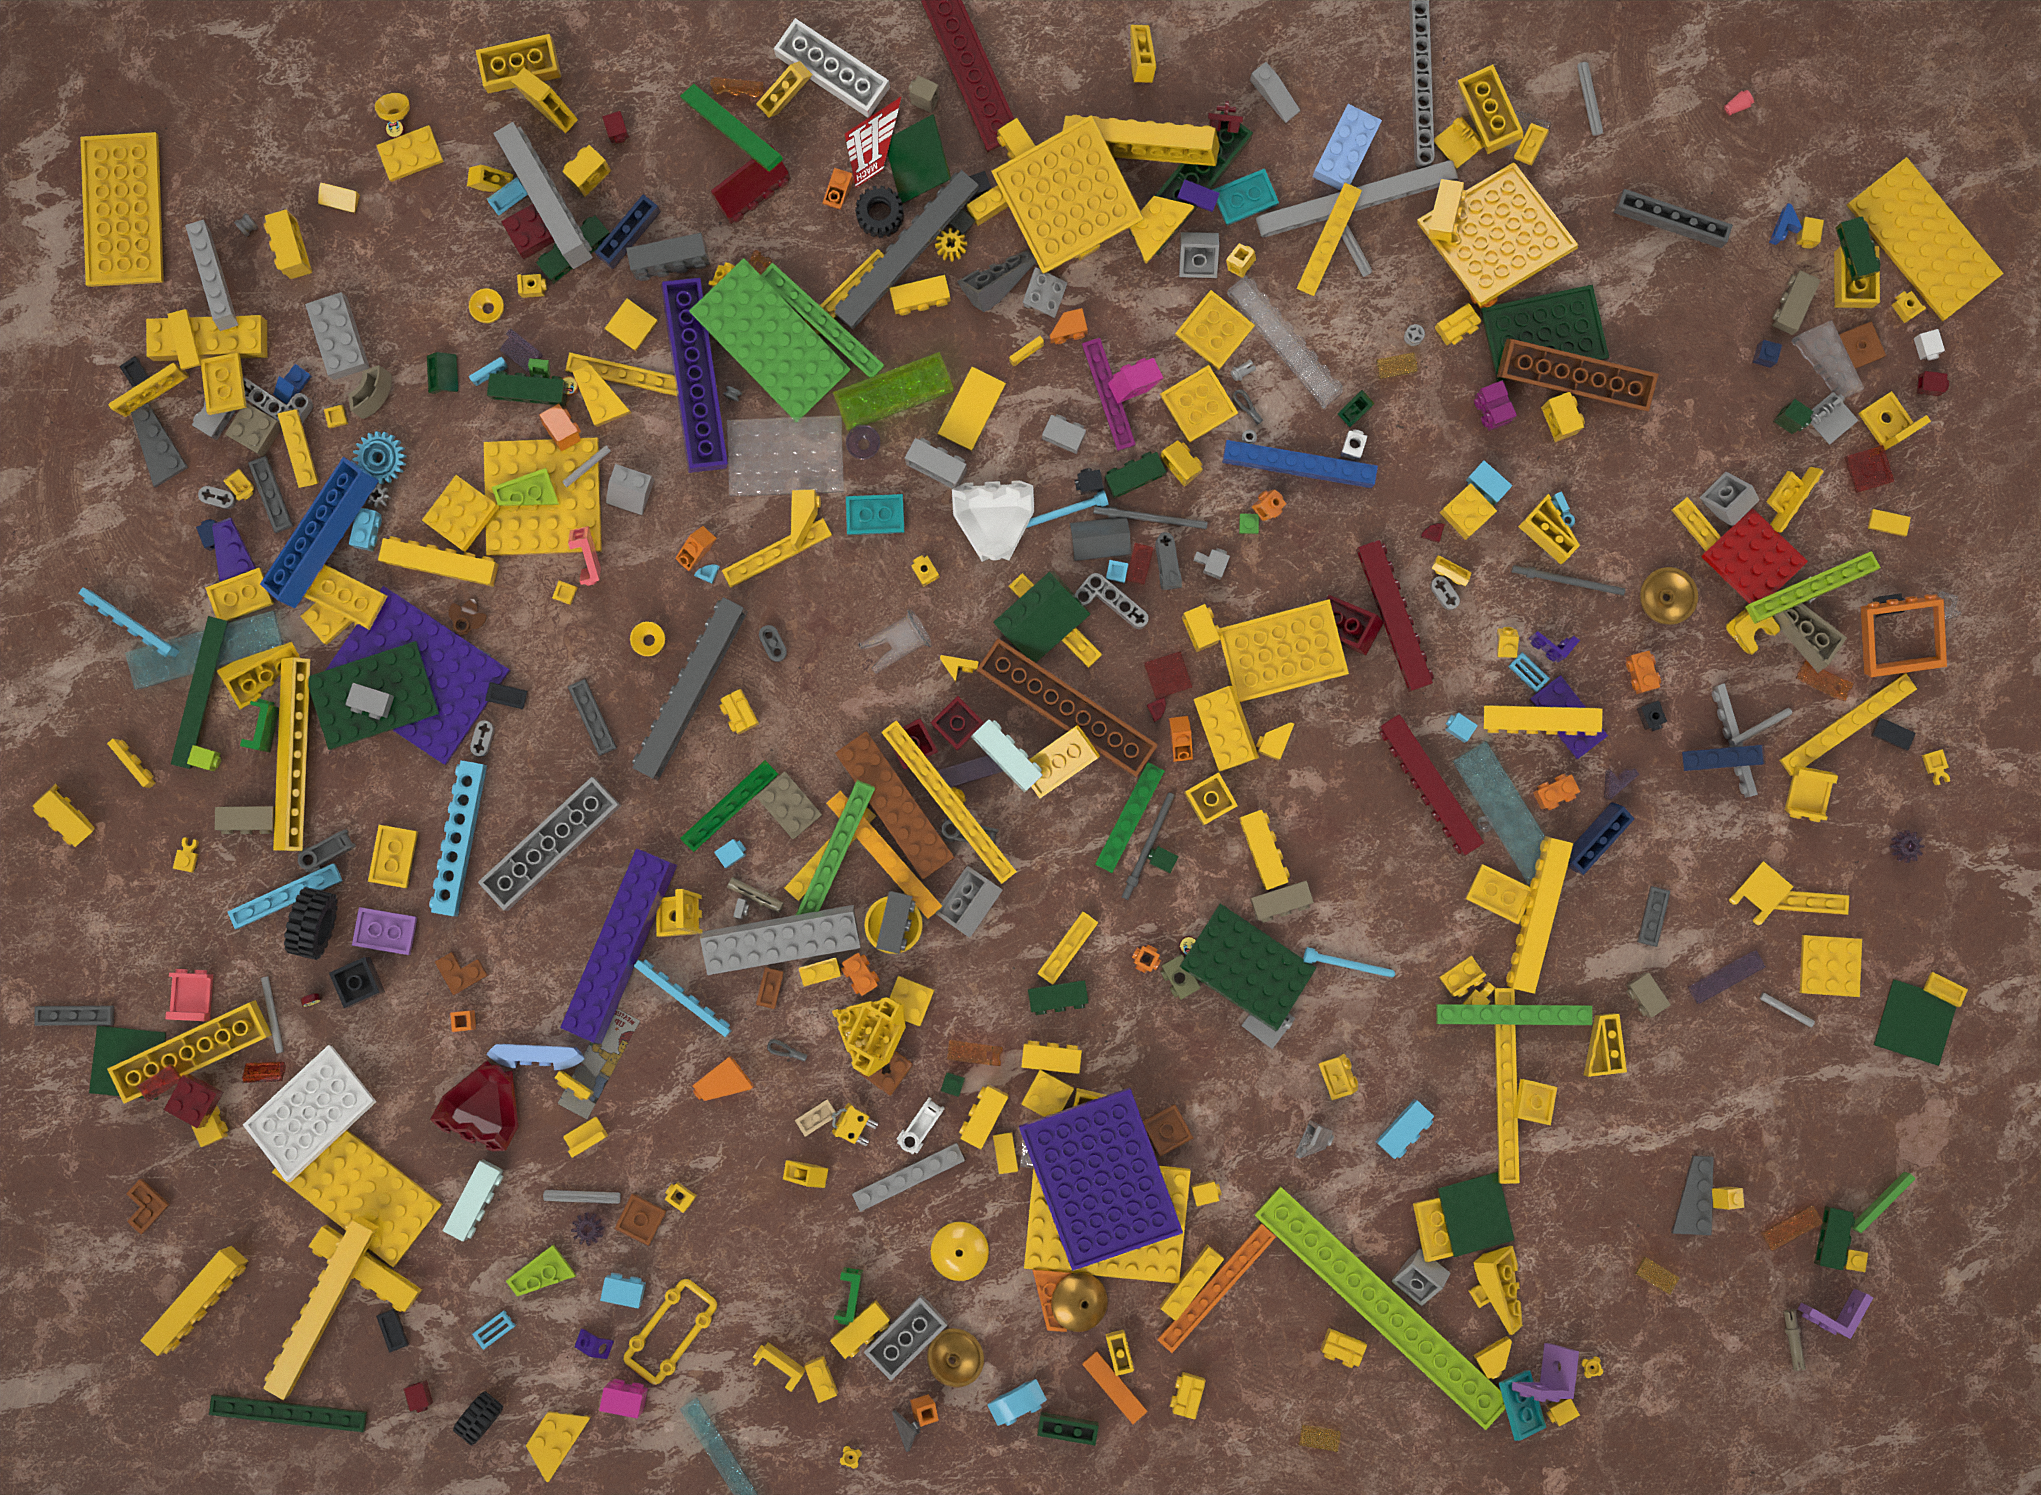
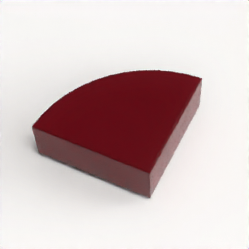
M1437 523L1430 525L1423 531L1421 538L1439 543L1445 524Z
M1164 697L1147 704L1154 723L1165 712L1166 701Z

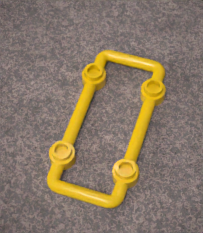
M682 1279L679 1281L675 1288H670L665 1293V1301L640 1334L630 1339L629 1348L624 1354V1363L653 1385L660 1384L666 1375L669 1376L674 1373L676 1362L701 1329L707 1328L711 1324V1316L717 1309L716 1300L691 1280ZM686 1286L710 1306L705 1312L697 1315L695 1326L670 1359L662 1361L660 1372L654 1377L632 1360L631 1357L635 1352L641 1351L644 1348L646 1337L671 1304L679 1302L681 1291Z

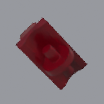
M1225 100L1224 106L1217 105V111H1223L1224 114L1208 113V119H1210L1209 126L1215 128L1216 131H1220L1221 121H1229L1227 132L1238 133L1240 122H1243L1242 116L1228 115V112H1236V107L1229 106V100Z

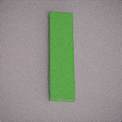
M1903 1172L1855 1220L1852 1229L1862 1233L1915 1180V1177L1911 1173Z

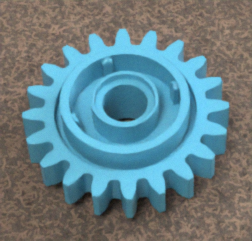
M375 431V437L371 433H368V439L361 437L363 444L356 443L360 449L353 451V453L358 455V457L353 458V461L358 462V465L379 480V484L383 485L385 480L391 483V476L398 479L396 472L403 473L400 465H406L401 459L407 457L401 454L405 448L398 447L401 441L395 440L394 435L388 437V433L383 432L381 435L378 431ZM381 453L383 455V459L380 463H378L376 458L377 455Z

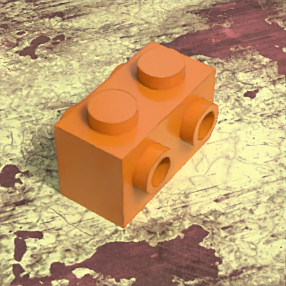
M1650 650L1626 657V667L1631 674V684L1636 694L1660 688L1661 678L1659 673L1655 671L1654 665H1656L1654 655L1650 654Z
M1564 773L1555 777V782L1551 784L1547 781L1537 786L1538 790L1534 791L1533 794L1541 809L1548 808V810H1552L1558 807V802L1564 799L1566 802L1577 798L1575 794L1579 793L1580 790L1572 775L1566 776Z
M857 953L842 962L843 967L841 970L846 978L850 976L853 984L851 986L856 994L860 993L863 996L879 986L878 981L880 979L875 971H870L867 966L870 962L865 954Z

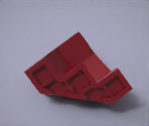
M485 1061L442 1096L430 1120L443 1132L450 1134L453 1131L460 1134V1139L473 1144L476 1141L485 1144V1149L492 1152L506 1151L519 1127L512 1071H503L500 1066H492L488 1061Z

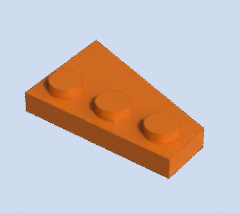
M1032 1269L1047 1330L1067 1332V1329L1062 1327L1053 1315L1051 1298L1057 1284L1064 1277L1070 1275L1071 1272Z

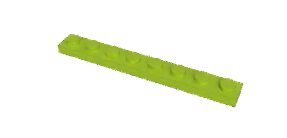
M1871 551L1748 604L1745 608L1754 624L1871 574L1881 567Z

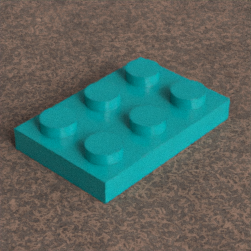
M1265 168L1213 189V191L1220 193L1217 205L1226 226L1279 205L1278 198Z
M903 494L846 496L847 535L904 533Z
M1525 1370L1499 1382L1515 1441H1521L1546 1428L1539 1401L1534 1400V1396L1523 1397L1519 1395L1520 1392L1512 1390L1513 1382H1534L1530 1370Z

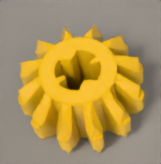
M949 228L948 234L942 231L943 237L937 236L936 240L939 243L935 244V248L939 249L937 251L938 255L944 254L943 260H946L949 256L951 262H953L954 256L961 259L960 253H966L964 247L967 246V242L963 241L965 235L959 236V230H956L953 234L952 229ZM949 242H952V244H953V242H954V246H955V247H953V248H951V246L948 247V243H949Z

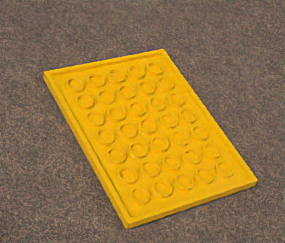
M1159 1166L1183 1230L1182 1234L1072 1271L1035 1169L1033 1168L1024 1269L1071 1273L1081 1272L1095 1276L1179 1283L1191 1170L1188 1168Z

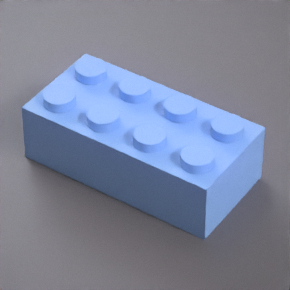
M1348 104L1312 177L1340 191L1344 183L1351 185L1382 120Z

